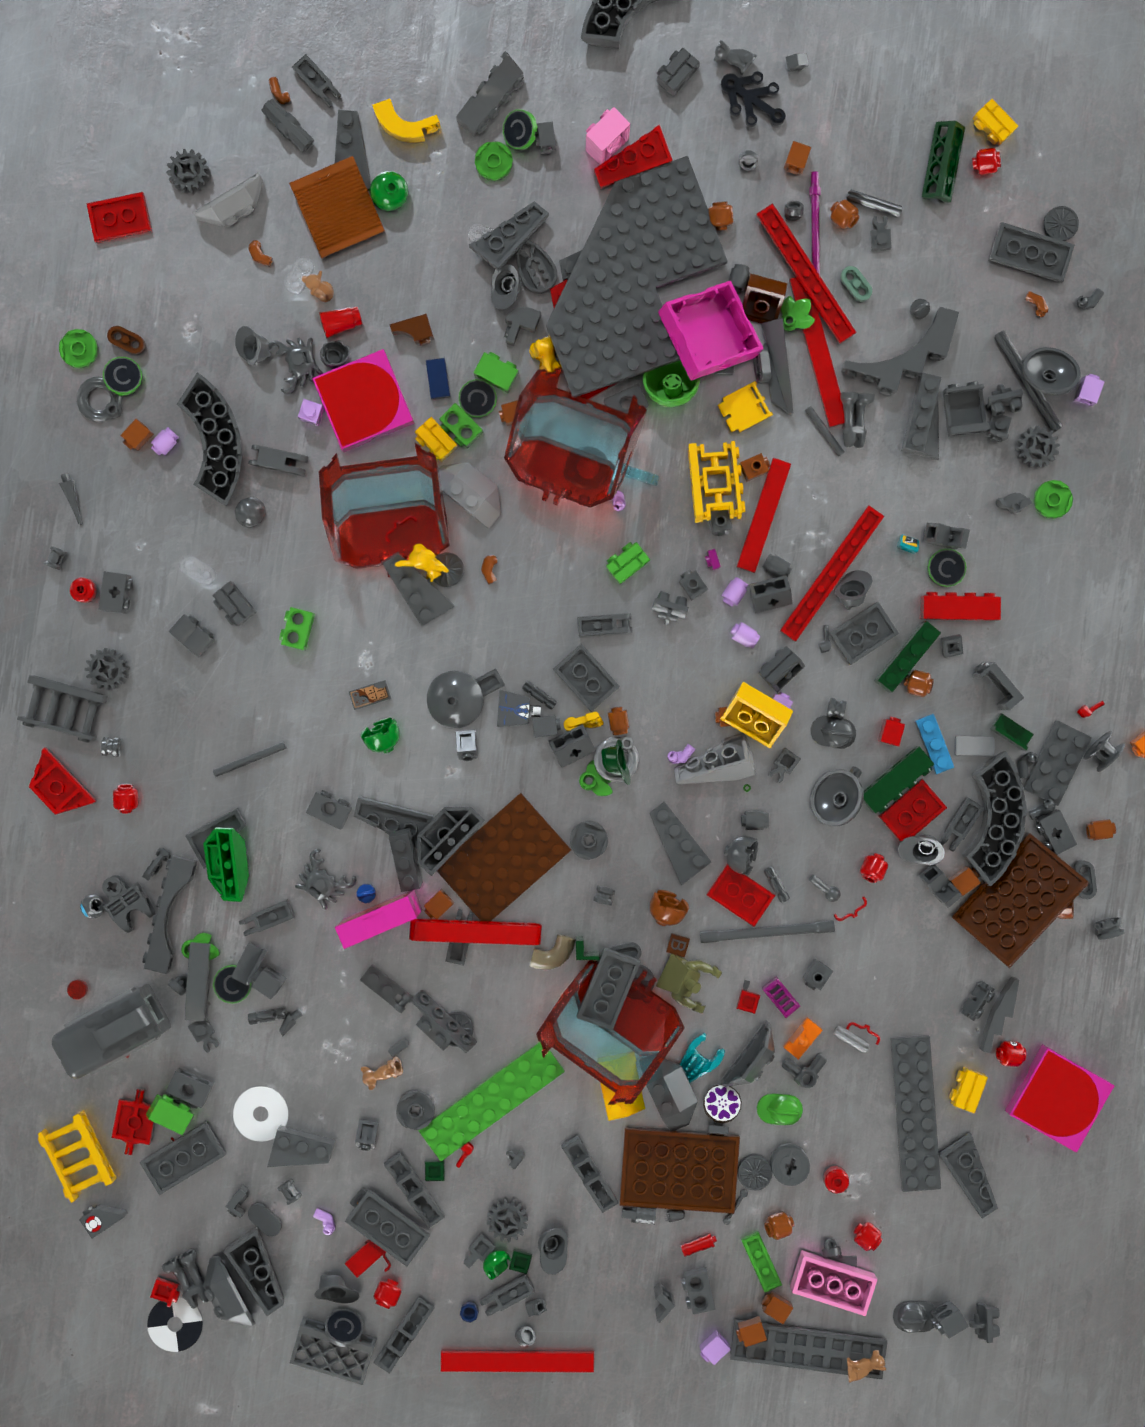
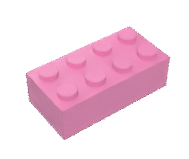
M801 1250L790 1288L794 1294L866 1316L878 1279L872 1272Z

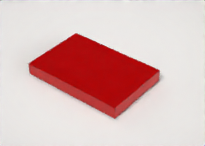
M143 192L86 203L95 242L152 231Z
M920 779L898 800L879 814L878 817L901 842L905 838L919 833L947 807L927 783Z
M728 863L706 894L753 927H755L776 896L748 876L734 872Z

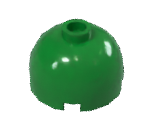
M384 171L372 180L370 196L373 203L379 209L384 211L396 210L401 208L406 202L408 185L399 173Z
M391 717L373 723L375 727L370 730L367 727L361 732L360 736L364 744L373 752H391L400 738L399 726L396 720H392Z

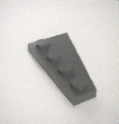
M663 802L649 814L682 886L709 865L711 861L668 805Z

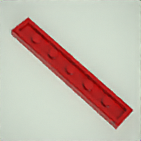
M776 458L772 459L737 568L755 573L791 463Z

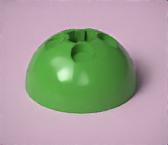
M680 360L644 373L643 384L648 396L657 404L665 407H678L686 404L695 396L700 385V378L691 381Z

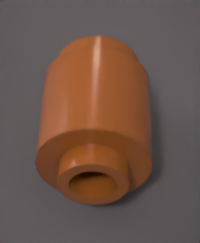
M622 707L611 708V712H608V718L613 735L627 734L629 728L627 710H623Z
M1110 819L1092 821L1090 824H1086L1087 837L1094 841L1113 838V834H1116L1115 823H1111Z

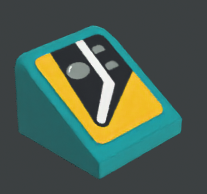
M902 534L897 548L914 554L919 550V540Z

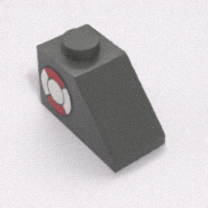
M99 1204L95 1208L90 1206L82 1212L84 1215L79 1221L91 1239L123 1219L128 1212L125 1209Z

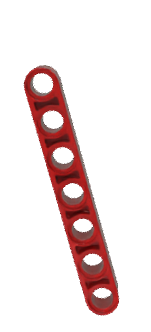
M413 919L410 921L409 939L426 942L540 945L542 925L521 922Z

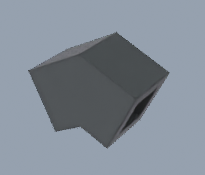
M797 53L786 57L787 68L790 71L802 70L809 65L807 53Z
M537 1298L525 1302L529 1317L540 1315L547 1311L544 1299Z

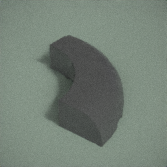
M593 0L583 23L582 41L594 46L619 49L622 34L633 16L647 5L659 0Z
M197 372L176 404L193 420L198 428L202 442L203 461L198 477L193 485L227 506L236 488L241 469L242 445L236 419L225 398L217 388Z
M1006 751L997 754L971 774L982 795L984 807L983 820L976 839L962 856L977 871L980 878L988 886H992L1007 870V867L1017 854L1016 852L1020 842H1022L1025 831L1027 807L1023 791L1024 787L1018 770Z

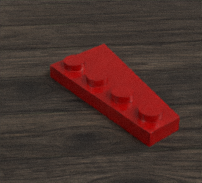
M660 125L594 169L600 189L613 185L616 181L673 161Z

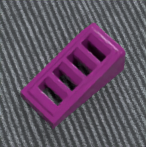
M777 976L762 987V990L785 1018L800 1007L799 1003ZM779 985L780 988L771 994L770 991ZM783 990L785 993L776 1000L774 997ZM788 996L789 999L780 1005L779 1002ZM793 1002L794 1005L785 1012L783 1008Z

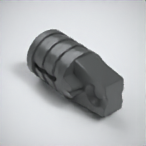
M633 1206L632 1208H622V1218L631 1219L633 1223L655 1225L656 1208Z

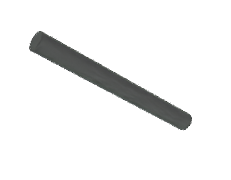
M281 742L213 770L215 777H218L287 749L286 744Z

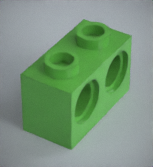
M456 403L439 419L442 423L440 425L447 434L451 432L455 436L453 440L460 447L464 445L468 449L483 433V430ZM457 416L459 418L458 423L455 425L449 424V417ZM465 429L472 431L470 438L462 437V432Z
M290 607V611L287 610L284 617L286 622L285 629L281 630L279 640H282L281 645L306 651L315 613ZM297 614L303 616V622L299 625L294 622V617ZM293 632H296L299 636L296 643H291L289 640V636Z

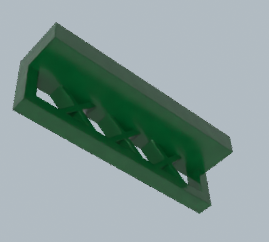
M938 121L935 124L922 192L924 199L938 198L944 203L951 202L965 132V126L957 121ZM941 127H948L947 133L941 137ZM943 145L944 151L937 156V149ZM939 163L940 171L934 175L933 169ZM936 183V193H929L930 186Z

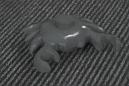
M311 337L308 339L307 347H305L301 338H297L299 346L292 340L287 339L286 342L292 346L290 348L277 340L269 343V350L275 345L279 347L276 356L287 353L285 361L289 365L288 371L293 373L292 377L284 378L285 382L290 383V387L288 389L281 388L283 393H292L300 378H302L300 386L303 387L307 375H309L310 382H313V370L319 375L323 374L316 365L312 354L313 339Z
M315 849L310 853L312 871L309 870L308 864H305L304 870L307 878L303 874H299L300 879L306 885L296 884L295 888L311 894L320 902L323 909L327 910V904L324 899L336 903L337 900L331 897V895L343 896L344 892H337L336 890L352 888L356 884V877H352L351 883H346V877L343 875L340 881L336 883L334 876H329L325 869H318L324 862V859H315V854L321 851L320 849Z

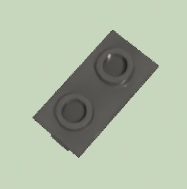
M983 981L980 984L978 983L972 992V995L977 998L976 1001L968 998L962 1007L963 1011L961 1013L967 1017L971 1014L970 1019L973 1021L976 1018L979 1019L984 1012L982 1008L985 1003H990L995 995L993 991L995 989L991 986L987 989L988 984Z

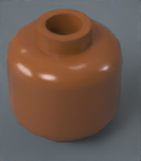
M848 200L837 201L830 209L832 212L831 220L842 229L852 228L860 217L858 215V208Z
M728 201L714 202L708 208L710 222L716 227V230H726L727 225H731L734 222L733 207L728 204Z
M913 670L910 675H906L904 686H907L909 694L925 697L927 693H931L934 679H931L930 673Z
M778 1212L768 1216L764 1223L766 1233L775 1240L790 1236L792 1234V1227H794L793 1218L785 1212Z

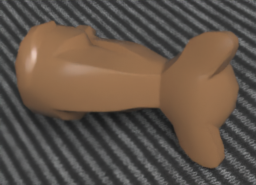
M319 271L318 275L310 274L309 276H303L302 281L311 290L312 296H316L323 302H328L333 298L334 290L332 285L326 281H321L322 271Z
M394 1056L393 1059L387 1061L386 1065H382L376 1071H372L366 1066L360 1069L364 1073L362 1081L368 1086L369 1090H373L376 1087L377 1080H386L391 1077L396 1078L403 1073L402 1063L397 1056Z
M874 1350L871 1358H862L857 1361L847 1358L849 1383L864 1378L872 1369L886 1370V1367H884L885 1360L879 1354V1350Z

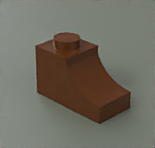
M427 314L389 324L393 335H407L415 341V344H420V346L430 344V340L434 339Z

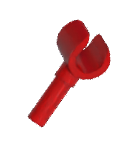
M1101 701L1090 708L1084 705L1077 712L1082 718L1091 716L1096 709L1105 705V703Z
M467 1142L460 1148L464 1153L457 1162L456 1167L460 1168L465 1158L472 1153L474 1146L470 1142Z

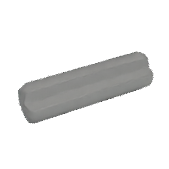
M838 1026L834 1031L835 1036L863 1053L868 1051L869 1043L841 1026Z

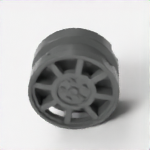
M1108 918L1094 923L1095 929L1100 933L1097 935L1098 939L1104 940L1123 935L1125 932L1124 929H1121V918Z

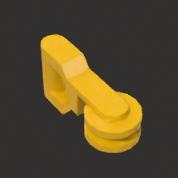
M592 712L579 718H567L564 721V728L568 732L583 724L585 728L593 729L602 726L604 722L598 712Z

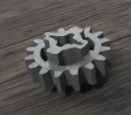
M183 149V154L176 151L177 157L171 156L170 159L173 162L167 163L168 168L171 169L166 171L167 175L171 176L169 181L174 183L176 189L181 186L182 192H185L186 188L193 192V187L200 190L199 184L205 185L206 183L203 179L209 178V175L205 173V171L209 170V167L205 165L207 161L205 158L201 159L202 155L199 152L195 155L193 149L189 153L186 149ZM200 166V173L198 174L197 168ZM176 167H177L178 170H179L177 176H176ZM182 167H184L185 169L187 168L188 170L191 169L192 173H189L187 171L185 172V170Z
M1035 426L1034 430L1031 427L1027 429L1028 434L1026 432L1021 434L1024 439L1017 441L1021 444V446L1017 447V450L1022 452L1019 458L1024 456V464L1029 461L1030 467L1037 464V468H1041L1042 463L1047 466L1049 461H1055L1053 455L1059 454V451L1055 450V448L1059 447L1060 444L1055 443L1058 436L1052 437L1053 430L1046 432V426L1041 430L1039 426ZM1039 435H1042V436L1046 437L1047 439L1040 438ZM1027 441H1029V447L1026 449ZM1040 444L1041 448L1036 450L1035 446ZM1050 445V452H1049V454H1048L1047 449H1048V446ZM1030 455L1036 456L1037 459L1032 458Z
M104 648L103 653L101 650H96L97 655L90 654L92 660H86L89 667L85 668V671L90 673L86 678H92L91 685L98 683V689H101L103 685L105 690H109L110 686L113 689L117 688L116 683H123L121 677H127V675L123 674L124 671L128 670L127 667L123 666L127 661L120 659L122 654L115 655L116 650L114 649L110 653L108 648ZM106 656L112 657L115 661H108V658H106ZM105 666L110 667V669H108L107 672H103ZM102 676L105 678V680H107V682H103L97 677Z
M504 1199V1204L497 1201V1207L491 1206L493 1213L488 1212L487 1217L491 1218L487 1220V1225H491L488 1231H494V1238L499 1235L501 1242L504 1238H507V1241L510 1242L511 1237L518 1240V1233L523 1236V1229H527L528 1224L524 1222L528 1221V1216H523L526 1213V1209L520 1210L521 1203L514 1205L515 1200L508 1203L507 1199ZM502 1209H507L506 1211H504V1212H502V1213L499 1212V1211L502 1210ZM514 1211L517 1212V1214L519 1215L520 1219L517 1218V1217H515ZM507 1217L510 1218L508 1224L505 1223ZM495 1222L500 1225L501 1230L497 1228Z

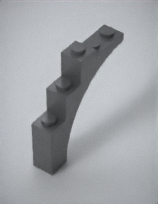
M940 307L925 336L917 345L904 354L876 363L845 361L841 371L845 372V375L849 377H864L863 380L874 383L878 381L876 389H879L880 393L885 395L894 394L898 390L902 372L907 377L916 378V376L919 377L923 372L927 355L929 359L935 361L944 360L947 357L959 312Z

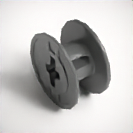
M1112 731L1102 735L1084 755L1083 759L1085 760L1095 755L1101 761L1097 767V772L1103 771L1112 764L1125 748V744H1120L1114 748L1108 742L1112 736Z
M784 1144L774 1150L770 1159V1166L775 1178L780 1183L788 1186L802 1183L810 1172L809 1159L803 1149L795 1144ZM792 1159L794 1166L791 1165L788 1170L786 1163L790 1164Z

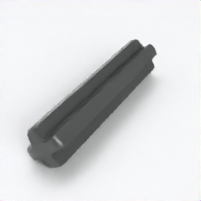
M852 189L847 194L848 201L897 217L901 215V205Z

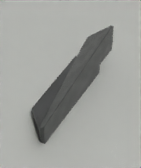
M783 318L761 324L766 340L763 346L768 348L771 366V380L768 382L771 402L787 412L788 415H792L793 403Z

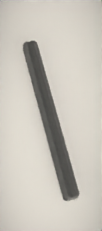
M1003 330L995 335L997 342L1050 429L1054 432L1061 429L1062 424L1043 393L1032 387L1025 379L1022 369L1024 362L1006 332Z

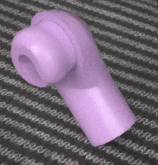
M607 485L604 494L612 497L613 507L616 511L623 510L626 505L623 492Z
M688 744L683 751H671L667 757L673 764L686 763L696 749Z
M317 1208L313 1217L322 1221L323 1233L325 1235H332L336 1228L333 1216Z

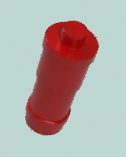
M709 1233L697 1240L681 1245L684 1257L715 1247L714 1243L717 1242V1239Z

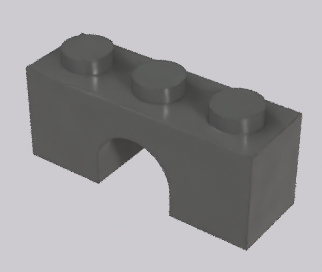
M411 828L392 831L389 841L400 890L405 892L420 889L423 881L419 864L416 865L414 858V841Z

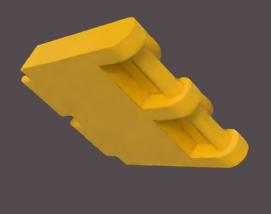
M756 381L723 397V402L717 405L723 417L731 416V418L726 420L731 432L738 430L741 433L773 416L772 411H769L764 402L766 400L765 397L761 396L756 386ZM752 387H753V389H754V391H755V393H756V395H757V397H758L759 399H756V397H755V395H754V393H753V391H752V389H751ZM759 403L762 404V406H763V408H764L766 414H764V412H763V410H762V408H761V406H760Z

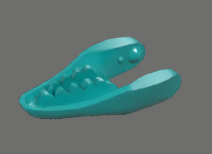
M702 1033L691 1042L679 1064L682 1066L690 1083L719 1066L725 1054L723 1048L719 1049L712 1059H706L698 1053L696 1047L706 1040V1033Z

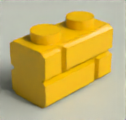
M993 99L987 102L973 117L976 128L984 130L987 133L988 140L998 146L1018 128V125Z
M432 417L415 431L417 435L415 440L422 447L426 445L430 449L428 454L434 461L439 459L440 462H443L458 448V445Z
M963 1067L962 1071L959 1070L957 1073L956 1081L958 1083L956 1088H953L950 1092V1103L955 1107L975 1113L988 1077L983 1073Z

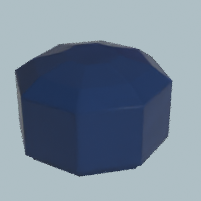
M467 1302L462 1305L460 1316L463 1321L471 1323L477 1319L479 1309L475 1303Z

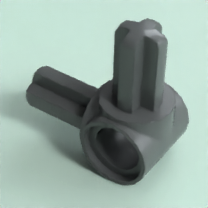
M818 1054L809 1067L801 1068L790 1058H786L781 1066L794 1076L793 1080L800 1087L811 1088L816 1084L819 1077L817 1074L827 1060ZM805 1074L810 1076V1082L807 1085L802 1081V1077Z

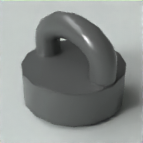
M750 150L741 152L739 156L740 167L747 171L755 169L758 165L757 154Z
M799 201L787 202L784 209L785 218L789 221L800 219L803 215L804 205Z
M925 299L915 300L910 307L912 316L917 319L925 318L930 312V303Z
M180 975L175 979L172 978L168 982V986L179 995H183L186 992L187 977ZM180 980L184 981L182 985L178 983Z
M510 1150L506 1152L507 1157L512 1160L509 1166L516 1169L525 1157V1154L521 1150L517 1154Z
M829 1238L825 1241V1249H822L824 1258L842 1254L841 1248L836 1245L835 1240Z
M525 1326L515 1333V1338L520 1346L529 1347L534 1344L536 1335L532 1328Z

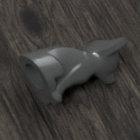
M720 40V44L715 49L716 56L714 61L720 62L726 59L729 64L737 66L740 69V74L743 75L757 55L744 49L730 50Z

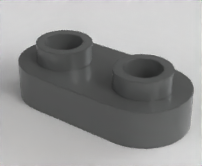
M1079 861L1075 864L1074 870L1084 877L1089 884L1087 885L1088 891L1083 892L1082 890L1078 896L1083 899H1091L1097 892L1095 869L1090 862ZM1085 867L1086 871L1082 874L1080 869Z

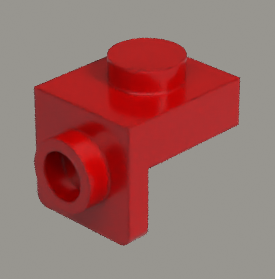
M157 1277L150 1298L166 1302L167 1307H171L173 1302L177 1303L180 1295V1291H177L179 1284Z

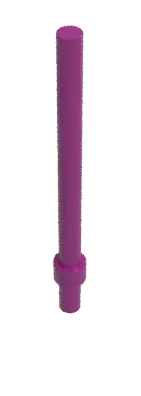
M813 171L811 172V187L809 188L812 218V264L820 275L819 196H821V187H819V172Z

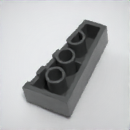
M256 1226L226 1247L224 1253L266 1316H269L283 1306L284 1298L261 1233Z

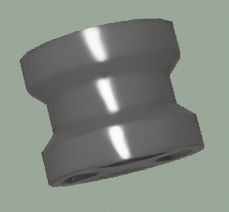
M831 698L827 708V716H837L838 719L842 720L847 702L843 700L839 702L835 698Z
M103 737L101 744L102 756L111 754L113 757H118L121 750V739Z
M597 885L596 890L598 892L594 896L593 901L611 906V898L615 895V890Z

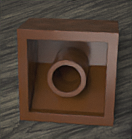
M750 273L742 302L748 320L762 324L778 319L788 283Z

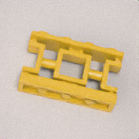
M731 441L730 444H727V442L723 443V452L705 453L704 444H700V446H697L696 443L688 445L695 523L703 522V519L711 520V511L729 510L730 519H734V517L741 519L742 513L745 512V501H741L740 495L743 494V483H739L741 465H737L739 447H735V441ZM728 451H730L732 473H730L729 466H719L718 461L727 459ZM697 454H700L701 461H711V467L702 468L701 476L699 475ZM725 474L726 488L708 489L707 475ZM732 487H734L736 509H734L733 502H723L722 496L731 495ZM702 489L704 490V497L714 496L715 503L706 504V512H703Z

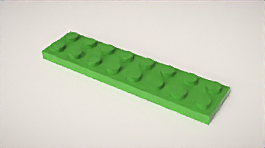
M541 1040L432 1119L427 1127L418 1131L438 1159L442 1161L556 1079L565 1070L545 1042Z

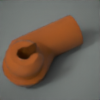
M271 77L268 81L273 96L280 104L290 102L289 93L281 92L278 78Z
M253 240L248 247L253 260L270 266L273 258L262 254L260 249L261 243Z
M1028 291L1025 300L1036 305L1037 316L1044 317L1049 310L1045 299L1038 294Z
M494 555L486 556L481 567V571L488 584L497 580L492 572L493 566L497 563V558Z

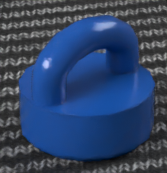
M363 884L357 890V898L362 903H370L376 896V890L370 884Z

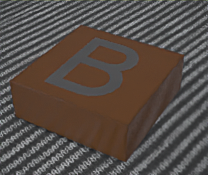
M671 933L666 952L685 957L690 938Z

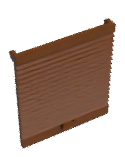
M353 156L289 183L322 259L385 232Z

